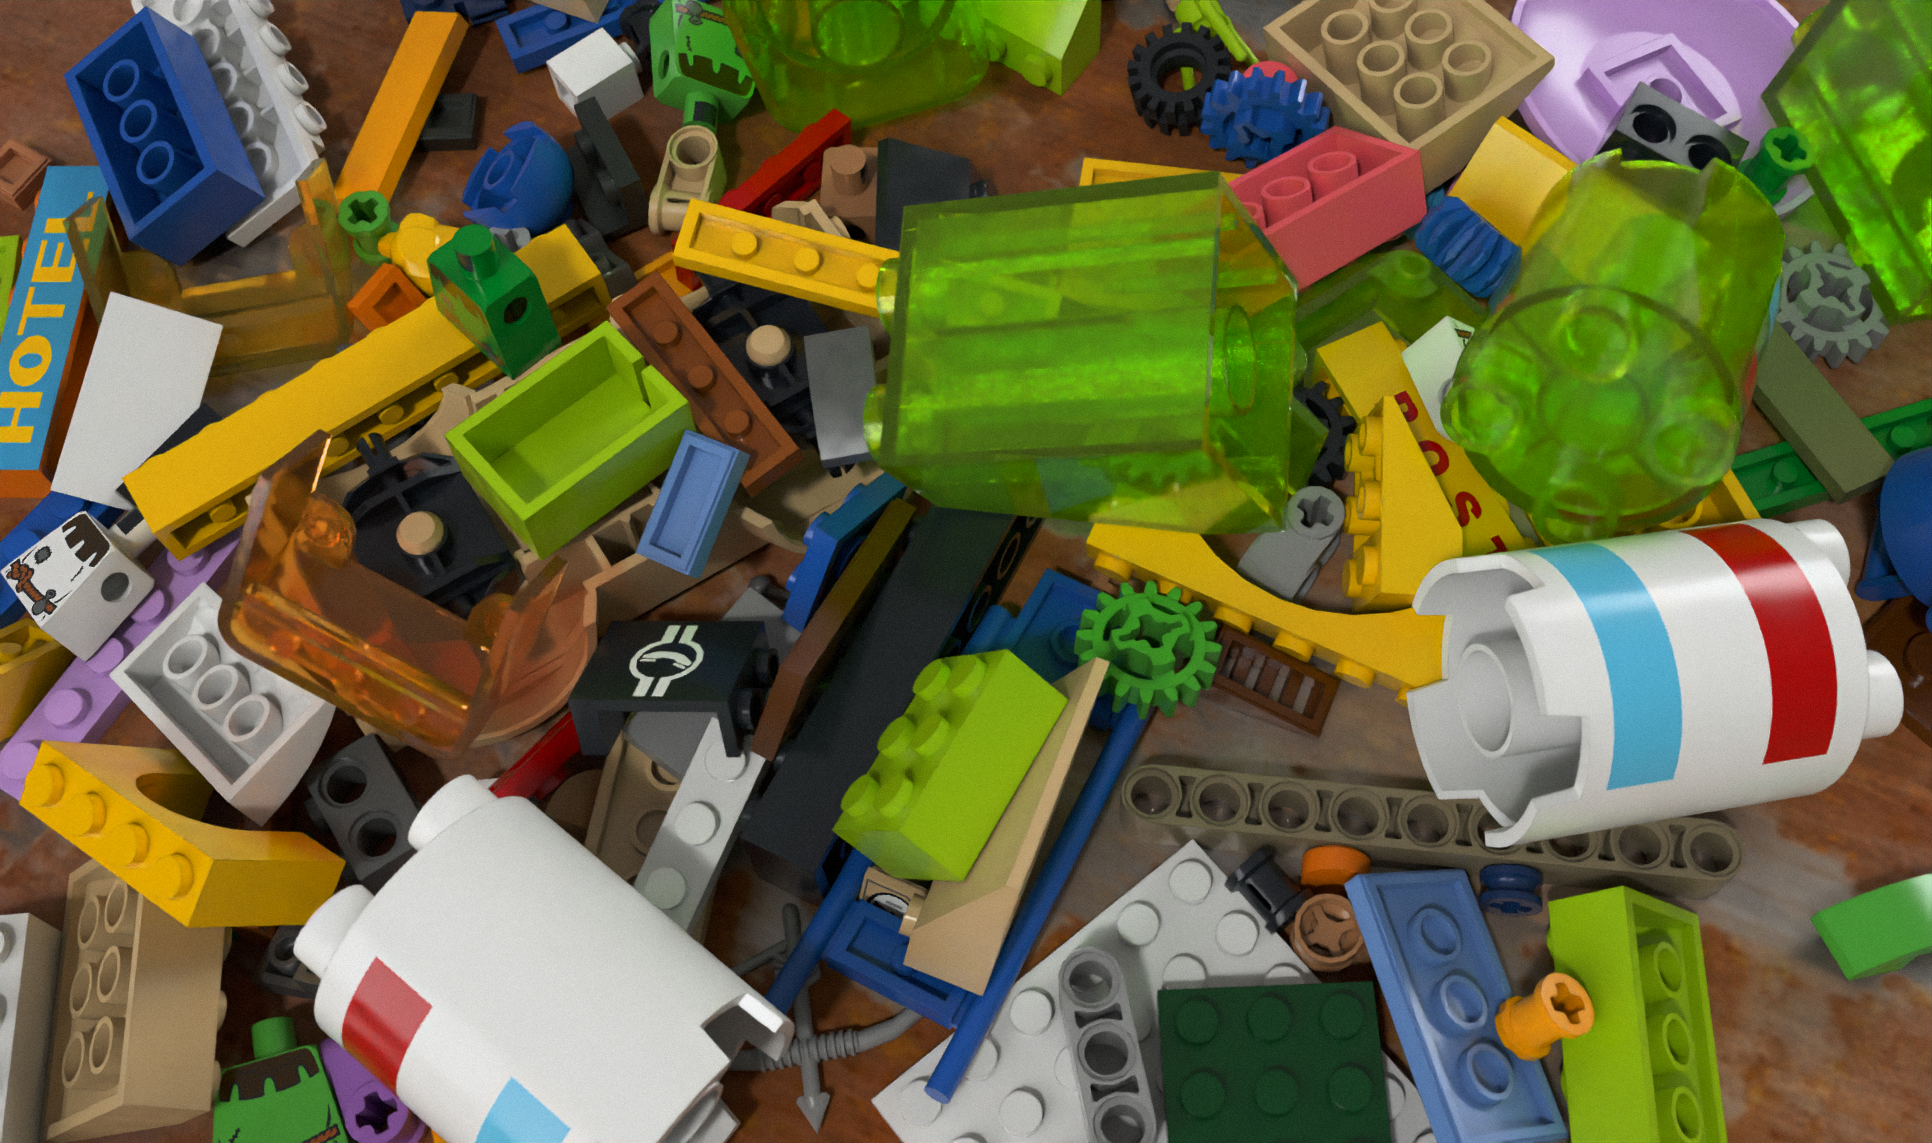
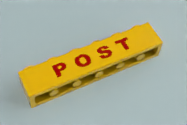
M1383 321L1316 349L1311 381L1314 386L1321 380L1327 383L1324 394L1327 400L1341 396L1345 403L1341 416H1353L1355 418L1354 431L1360 425L1362 417L1370 413L1383 395L1394 396L1463 530V557L1538 548L1533 540L1529 537H1522L1510 519V509L1503 493L1496 486H1489L1477 468L1474 450L1463 446L1462 443L1457 444L1447 440L1436 431L1402 358L1401 353L1408 347L1401 339L1394 340Z

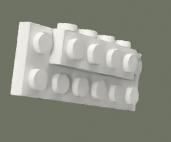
M131 0L130 2L135 14L145 6H148L197 40L266 197L263 202L225 231L227 239L244 248L329 181L318 157L326 149L319 134L327 126L320 113L310 103L304 101L301 95L309 88V85L302 73L285 59L284 55L291 50L288 39L275 25L268 21L267 17L274 12V7L270 0Z

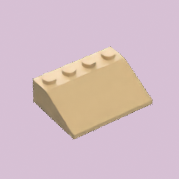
M1304 0L1263 27L1268 60L1287 65L1295 72L1298 80L1305 79L1307 81L1306 93L1321 92L1323 94L1321 106L1329 107L1331 111L1328 122L1330 124L1329 129L1336 125L1420 151L1425 195L1459 173L1472 159L1494 123L1502 115L1508 119L1523 102L1524 98H1527L1555 66V57L1484 0Z
M1095 657L1050 684L1069 700L964 881L934 880L927 897L914 893L899 930L900 934L910 937L903 965L983 996L1069 777L1107 672L1109 661Z
M93 858L69 874L38 1143H67L177 1125L210 1111L211 1103L217 1096L221 1081L220 1064L214 1058L216 1033L222 1026L227 1008L226 995L223 990H220L222 962L226 959L231 947L232 927L187 928Z

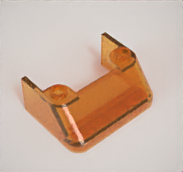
M318 429L258 476L218 613L217 621L221 636L228 646L239 655L422 753L440 760L456 759L463 755L480 735L536 643L568 561L556 555L517 598L503 593L488 595L473 608L468 621L350 559L356 541V528L351 516L338 502L315 490L332 437L331 434Z

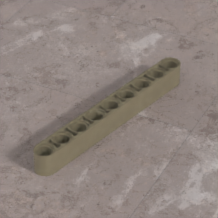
M1159 764L1141 765L1131 770L1123 781L1120 793V822L1126 833L1135 840L1145 843L1183 847L1193 839L1201 849L1254 854L1264 846L1270 845L1276 852V856L1302 859L1305 852L1317 846L1343 845L1363 852L1371 860V866L1414 871L1464 868L1467 876L1479 877V871L1487 866L1501 864L1520 865L1543 873V884L1598 890L1626 886L1646 895L1694 900L1707 899L1718 893L1738 874L1744 865L1746 857L1744 842L1738 833L1727 824L1710 819L1677 817L1565 836L1573 843L1577 851V857L1569 858L1554 851L1548 839L1511 845L1506 850L1489 848L1479 838L1477 829L1485 827L1498 829L1503 826L1489 813L1479 798L1439 800L1435 792ZM1152 793L1163 798L1168 807L1159 814L1149 815L1135 808L1133 801L1142 794ZM1210 800H1220L1232 807L1235 816L1227 821L1217 822L1205 816L1200 807ZM1276 807L1291 808L1300 815L1303 825L1292 829L1280 827L1273 822L1269 811ZM1343 814L1359 815L1367 821L1371 833L1363 836L1349 834L1339 824L1338 817ZM1418 820L1429 823L1437 831L1439 841L1435 843L1419 841L1412 836L1407 823ZM1627 841L1641 848L1646 856L1647 864H1635L1625 858L1620 851L1619 842ZM1696 848L1708 853L1715 861L1717 872L1706 871L1699 867L1693 860L1690 849Z

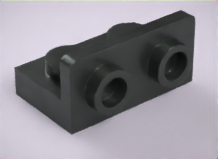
M594 96L573 105L581 129L572 132L577 145L565 150L574 168V194L590 224L599 230L604 241L607 242L649 223V204L640 177Z

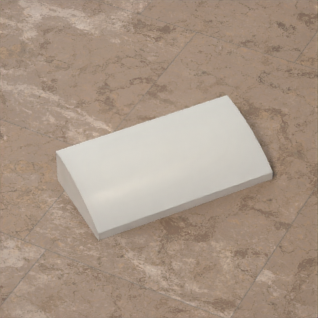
M202 582L109 674L115 683L223 798L261 827L283 804L310 766L324 740L336 709V705L205 582Z

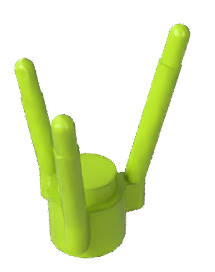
M1181 0L1177 5L1175 16L1180 27L1173 31L1174 33L1181 32L1182 22L1192 23L1194 34L1203 25L1210 29L1211 39L1218 34L1237 61H1244L1248 68L1260 62L1236 32L1230 18L1225 15L1218 0ZM1181 67L1182 84L1185 91L1195 86L1194 71L1192 67Z

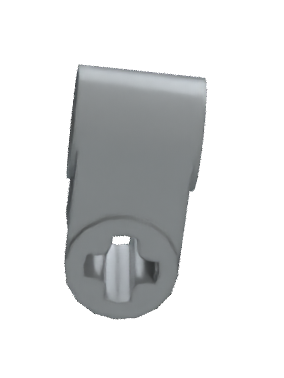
M1309 486L1297 491L1267 530L1262 532L1253 541L1240 560L1235 572L1246 581L1271 595L1299 605L1310 590L1317 575L1335 554L1339 546L1340 529L1345 518V507L1340 497L1332 490L1322 486Z

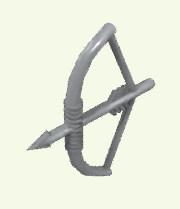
M788 903L782 909L784 940L730 970L740 977L773 959L776 979L802 936L798 907L793 903ZM787 951V957L780 955ZM820 961L815 966L793 1003L797 1038H794L793 1042L790 1043L787 1052L776 1061L758 1048H754V1050H739L727 1071L761 1070L764 1073L767 1072V1069L775 1071L776 1067H779L781 1070L785 1069L787 1065L789 1068L794 1067V1064L800 1066L804 1096L798 1097L796 1103L817 1134L830 1099V1095L827 1092L821 1093L818 1063H821V1059H824L826 1062L830 1061V1058L838 1060L839 1056L848 1058L850 1054L851 1057H854L857 1053L896 1040L924 1017L905 1008L892 1019L858 1032L850 1028L847 1029V1032L839 1030L838 1034H835L833 1031L829 1032L827 1036L826 1033H822L820 1037H817V1035H814L808 988L821 978Z

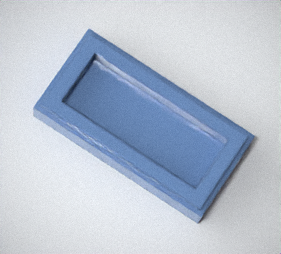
M686 429L635 553L683 574L700 579L750 455Z

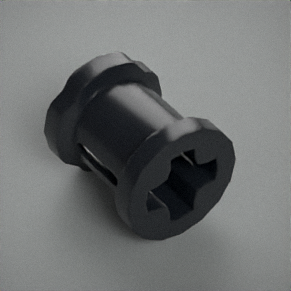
M658 0L636 1L622 11L618 21L622 32L628 40H632L636 48L635 54L641 64L642 71L648 74H652L649 23L650 18L661 6Z
M1266 845L1244 861L1230 875L1224 886L1231 893L1237 891L1241 893L1266 921L1265 928L1273 936L1276 932L1280 934L1291 925L1302 904L1315 896V894L1310 889L1301 890L1274 861L1276 857L1274 849L1270 845Z

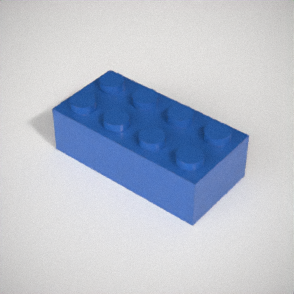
M148 6L140 10L64 74L129 241L181 267L266 199L196 38Z

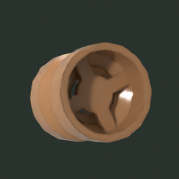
M1331 893L1315 895L1304 902L1296 913L1290 932L1289 946L1315 976L1326 978L1341 974L1350 967L1363 944L1364 939L1350 901L1343 896ZM1316 944L1320 945L1321 947L1328 948V950L1322 949L1318 947Z

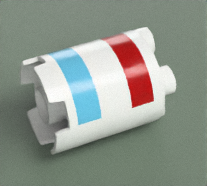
M1751 519L1455 558L1437 564L1421 582L1414 597L1412 607L1417 615H1446L1442 636V680L1406 691L1408 711L1417 750L1439 800L1479 798L1489 813L1503 826L1502 828L1484 831L1486 846L1500 848L1812 795L1825 790L1845 773L1858 751L1861 740L1886 736L1897 728L1904 708L1903 690L1894 667L1880 653L1866 650L1861 623L1847 589L1850 577V558L1842 535L1831 523L1822 519L1783 523L1772 519Z
M462 775L453 779L437 791L416 816L408 834L409 844L418 852L396 872L376 896L371 894L362 885H352L341 890L327 900L311 916L296 939L294 955L321 979L314 1006V1015L318 1026L447 1143H726L741 1122L720 1098L723 1090V1085L719 1082L729 1068L745 1040L778 1061L787 1052L794 1034V1023L533 803L520 796H509L499 799L472 775Z

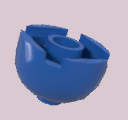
M522 121L511 126L503 133L511 141L499 153L489 147L470 174L462 196V202L468 205L471 210L464 211L463 214L465 218L474 224L483 225L488 229L491 227L501 229L525 227L529 230L531 237L535 238L546 233L555 224L568 220L574 206L571 199L574 193L575 176L574 168L564 148L549 133L534 122Z

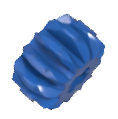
M1446 196L1436 207L1433 206L1422 218V224L1413 234L1416 247L1425 254V257L1476 297L1488 298L1497 287L1501 288L1513 275L1512 270L1521 261L1519 248L1493 224L1458 197Z

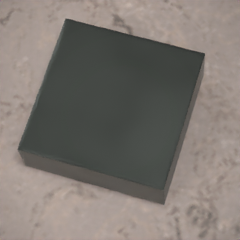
M477 93L438 94L417 140L421 152L476 150L482 106Z

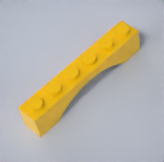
M1120 473L1117 474L1086 541L1087 557L1095 560L1093 568L1098 572L1120 582H1128L1131 576L1144 582H1148V580L1155 581L1157 594L1167 596L1174 587L1180 588V604L1186 607L1190 602L1200 601L1204 608L1215 612L1212 620L1218 625L1222 626L1225 623L1246 634H1249L1252 628L1274 638L1275 641L1272 645L1274 648L1301 661L1309 662L1313 655L1334 664L1336 668L1333 673L1353 685L1370 689L1373 682L1391 689L1398 693L1395 699L1396 702L1408 708L1406 691L1442 680V636L1446 615H1417L1413 607L1392 613L1348 615L1317 611L1279 599L1243 579L1218 558L1194 529L1178 498Z

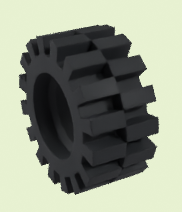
M1182 22L1181 32L1174 33L1172 23L1162 26L1163 37L1157 38L1153 31L1144 36L1147 49L1137 43L1132 51L1134 60H1128L1127 71L1129 77L1127 79L1135 110L1139 117L1143 116L1148 127L1153 129L1158 123L1161 134L1170 136L1173 126H1178L1179 135L1188 136L1190 135L1188 125L1196 123L1199 132H1201L1203 119L1200 116L1206 93L1212 91L1213 83L1216 79L1229 81L1230 72L1232 71L1228 49H1224V44L1218 34L1211 39L1209 28L1201 25L1197 33L1194 34L1192 23ZM1192 67L1200 70L1202 73L1201 81L1185 91L1169 92L1159 86L1161 78L1177 68Z

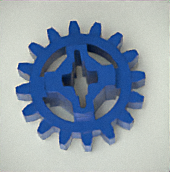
M1254 67L1252 76L1245 78L1243 74L1234 70L1230 72L1228 82L1216 79L1213 83L1212 91L1206 93L1200 116L1203 119L1200 131L1202 134L1211 135L1209 141L1211 149L1223 147L1227 149L1226 160L1231 161L1242 157L1246 159V168L1253 169L1257 162L1266 163L1328 130L1331 111L1329 107L1321 106L1323 99L1321 92H1305L1307 81L1303 78L1289 83L1285 81V71L1278 70L1273 78L1265 77L1260 67Z

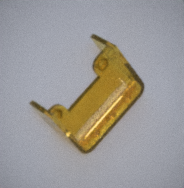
M314 159L295 181L306 222L296 228L289 240L288 250L294 270L182 289L177 271L172 262L147 249L121 252L103 196L92 197L62 222L99 328L110 292L112 291L223 325L208 378L323 359L336 355V347L341 343H348L354 331V314L346 307L353 298L350 244L346 232L338 222L339 205L326 159Z

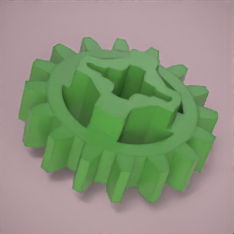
M1148 580L1144 593L1135 594L1129 583L1124 582L1120 585L1118 599L1115 600L1112 596L1102 591L1097 595L1095 610L1084 609L1079 630L1076 631L1073 653L1079 655L1077 668L1095 657L1110 662L1097 697L1103 696L1107 692L1114 696L1112 711L1119 713L1127 703L1136 705L1138 718L1146 720L1150 706H1159L1161 712L1167 718L1174 717L1178 699L1193 708L1197 705L1201 689L1210 690L1221 653V645L1213 642L1217 630L1216 622H1199L1203 609V604L1200 601L1190 603L1185 607L1179 603L1181 597L1180 588L1174 587L1167 596L1157 594L1155 581ZM1118 625L1120 626L1119 629H1114V630H1112V629L1115 628L1116 626H1118ZM1111 631L1109 640L1103 641L1106 635ZM1190 657L1186 667L1175 674L1173 669L1181 668L1184 658Z

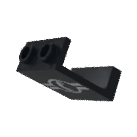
M611 621L567 699L582 754L609 755L631 711L716 712L726 757H740L751 730H756L763 713L764 700L769 689L772 688L780 668L778 651L776 648H769L764 621Z

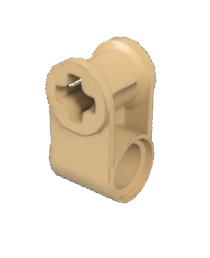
M691 125L678 129L671 135L667 143L658 182L652 190L649 202L648 219L652 234L664 235L667 230L680 232L691 198L718 204L723 196L727 183V172L715 134L708 128Z

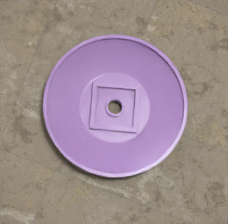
M1516 0L1510 12L1508 20L1555 57L1553 69L1518 106L1519 112L1533 135L1676 229L1704 233H1731L1761 228L1780 221L1799 209L1815 194L1828 178L1835 165L1842 138V111L1833 77L1829 68H1827L1805 84H1798L1793 81L1789 73L1790 66L1817 47L1803 27L1776 0ZM1640 81L1749 141L1750 143L1741 162L1753 158L1759 152L1760 141L1769 129L1782 126L1796 129L1804 134L1816 152L1813 165L1806 173L1795 175L1787 184V193L1778 204L1763 208L1752 205L1741 198L1731 181L1725 194L1696 228L1587 167L1611 120Z

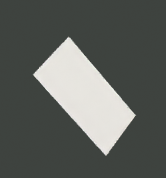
M111 291L50 490L130 511L132 507L118 496L115 490L123 483V476L136 470L199 408L223 325Z

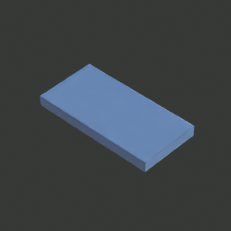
M1464 868L1358 874L1345 883L1347 895L1436 1142L1558 1143L1568 1138V1132L1539 1059L1533 1062L1521 1060L1513 1051L1503 1045L1497 1033L1495 1016L1499 1011V1005L1505 1000L1514 997Z

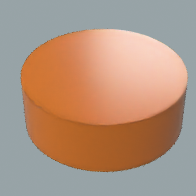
M1343 845L1317 846L1308 850L1302 856L1300 881L1305 889H1310L1313 893L1319 895L1331 893L1348 897L1344 884L1358 874H1370L1371 860L1363 852L1352 847Z

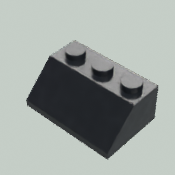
M892 138L879 141L875 246L1000 278L996 268V254L1001 252L1002 247L998 231L995 227V213L1000 211V200L992 181L989 178L981 179L968 158ZM920 330L931 346L953 339Z

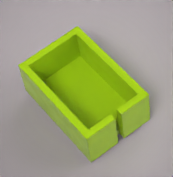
M606 320L445 433L444 436L464 478L542 562L668 469L672 464L685 430L688 429L695 433L697 431L688 400L652 365L646 367L643 356Z
M1008 649L976 653L975 655L941 658L928 664L919 674L913 685V692L916 695L903 716L895 719L881 735L877 744V749L880 753L868 773L859 777L846 791L841 802L843 813L832 831L892 877L963 882L1069 701Z

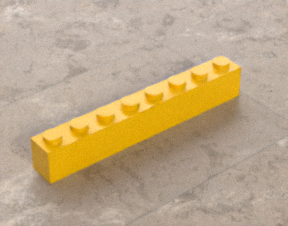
M565 223L547 234L535 237L526 246L514 252L537 277L560 338L606 312L607 309L605 307L612 303L601 272ZM433 296L424 301L420 307L387 326L373 330L366 338L333 357L317 362L310 370L279 388L261 394L254 402L223 420L207 425L197 435L169 451L151 457L141 467L123 476L122 480L152 533L180 562L255 518L244 497L252 494L261 474L277 467L283 474L293 479L314 480L323 478L361 455L356 448L360 438L364 437L372 449L374 445L367 434L380 433L384 441L437 411L443 397V387L456 383L475 389L503 371L438 311L435 297ZM506 310L504 312L505 323H513L512 314Z

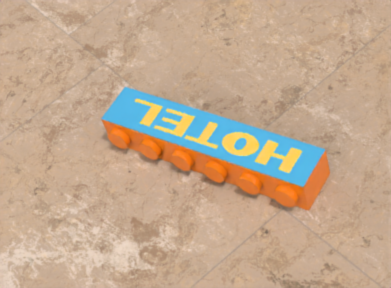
M47 166L42 189L35 196V215L29 237L22 244V263L16 286H13L9 293V312L3 334L0 336V498H45L52 491L50 488L110 292L116 293L129 238L100 166Z

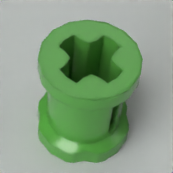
M374 190L352 193L339 205L338 222L346 234L354 237V251L362 262L370 266H381L383 263L390 264L392 262L391 259L383 256L377 249L381 237L388 233L396 232L399 228V225L390 219L391 208L387 199L381 193Z

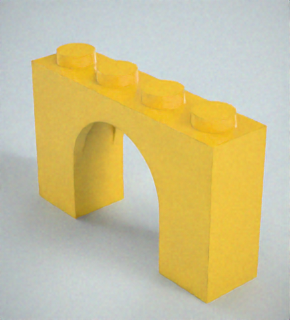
M42 740L33 767L26 776L24 790L18 803L187 928L305 925L311 916L333 896L346 863L345 860L303 832L237 830L201 822L214 787L179 750Z

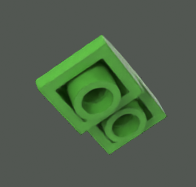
M1932 873L1903 880L1858 895L1821 910L1810 919L1848 981L1900 970L1916 956L1932 953Z

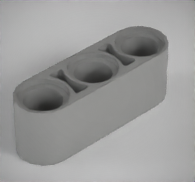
M1083 948L1073 952L1063 962L1058 973L1059 1006L1088 1143H1107L1101 1134V1128L1109 1118L1114 1116H1127L1134 1119L1139 1124L1143 1133V1138L1139 1143H1154L1156 1118L1123 973L1118 962L1109 953L1097 948ZM1084 975H1096L1108 984L1110 992L1101 1001L1086 1003L1079 1000L1070 988L1077 978ZM1110 1044L1117 1047L1124 1054L1126 1064L1119 1072L1113 1075H1101L1094 1072L1088 1066L1085 1059L1087 1053L1097 1045Z

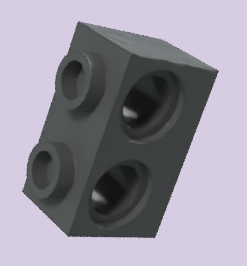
M371 733L367 736L364 735L306 770L302 779L312 797L303 801L308 815L323 835L332 831L341 847L340 850L334 853L346 861L341 874L350 886L363 884L376 896L396 872L418 852L409 844L408 834L422 806L392 754ZM367 783L365 791L357 800L344 804L346 795L353 787ZM389 835H397L396 842L391 850L384 855L373 857L376 845L383 838Z

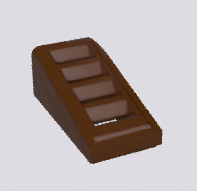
M1225 623L1216 630L1213 641L1221 645V653L1210 690L1201 689L1199 696L1312 740L1319 738L1340 679ZM1226 656L1235 659L1228 678L1219 674ZM1251 665L1260 668L1253 690L1243 686ZM1279 675L1286 678L1276 702L1269 699L1268 696L1276 676ZM1301 684L1311 687L1302 714L1292 710Z

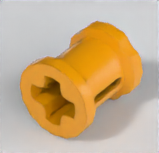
M1555 972L1540 979L1535 986V992L1527 997L1515 996L1502 1002L1495 1016L1497 1033L1506 1048L1513 1051L1521 1060L1533 1062L1548 1055L1552 1043L1561 1038L1575 1039L1588 1033L1594 1025L1595 1013L1590 997L1578 981L1567 974Z

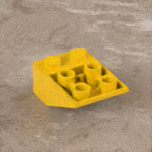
M1383 395L1370 413L1362 417L1360 425L1354 431V434H1348L1345 443L1344 467L1346 472H1354L1353 496H1347L1345 500L1343 529L1345 534L1353 535L1352 559H1346L1343 566L1342 593L1344 598H1352L1351 615L1392 613L1412 608L1416 592L1428 572L1445 560L1463 557V530L1394 396Z

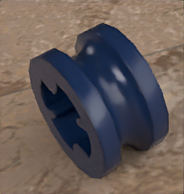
M1509 864L1491 865L1479 871L1480 883L1487 887L1486 892L1479 895L1480 909L1496 915L1514 917L1531 916L1543 911L1542 898L1535 894V890L1543 886V873L1527 866Z

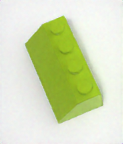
M1618 886L1549 901L1550 927L1547 932V945L1554 960V970L1558 973L1567 974L1578 981L1590 997L1595 1013L1594 1025L1588 1033L1575 1039L1561 1038L1564 1067L1561 1071L1560 1081L1563 1095L1568 1103L1570 1143H1728L1698 914L1626 886Z

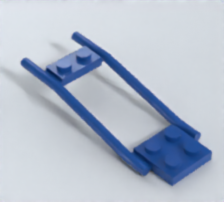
M1047 568L1016 619L1013 618L1001 606H990L960 656L1008 649L1046 682L1052 684L1077 669L1079 655L1073 653L1076 631L1080 627L1082 612L1084 609L1095 610L1097 595L1101 592ZM1118 625V626H1116L1115 628H1113L1112 630H1114V629H1119L1120 626ZM1111 631L1106 635L1103 641L1109 640ZM1107 692L1103 696L1097 697L1088 724L1105 732L1108 727L1113 730L1004 940L983 996L903 965L910 937L899 933L903 920L863 899H860L859 902L856 901L861 891L864 875L868 867L873 868L875 863L856 848H853L833 886L764 998L786 1016L821 959L827 962L828 968L949 1030L952 1027L956 1028L952 1039L924 1088L926 1094L934 1100L949 1104L1012 988L1155 706H1150L1149 714L1146 720L1138 718L1136 705L1127 703L1119 713L1112 711L1114 698L1112 694Z

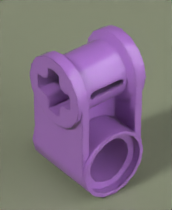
M331 1037L320 1042V1054L326 1074L335 1089L345 1120V1127L353 1139L359 1143L423 1142L429 1127ZM393 1107L397 1111L388 1116L389 1129L381 1132L377 1128L387 1123L385 1111Z

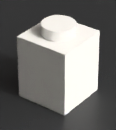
M603 27L546 61L558 97L576 118L577 115L573 105L594 96L607 120L644 98L637 76L638 73L642 72V67L636 54L627 43L622 42L618 45Z

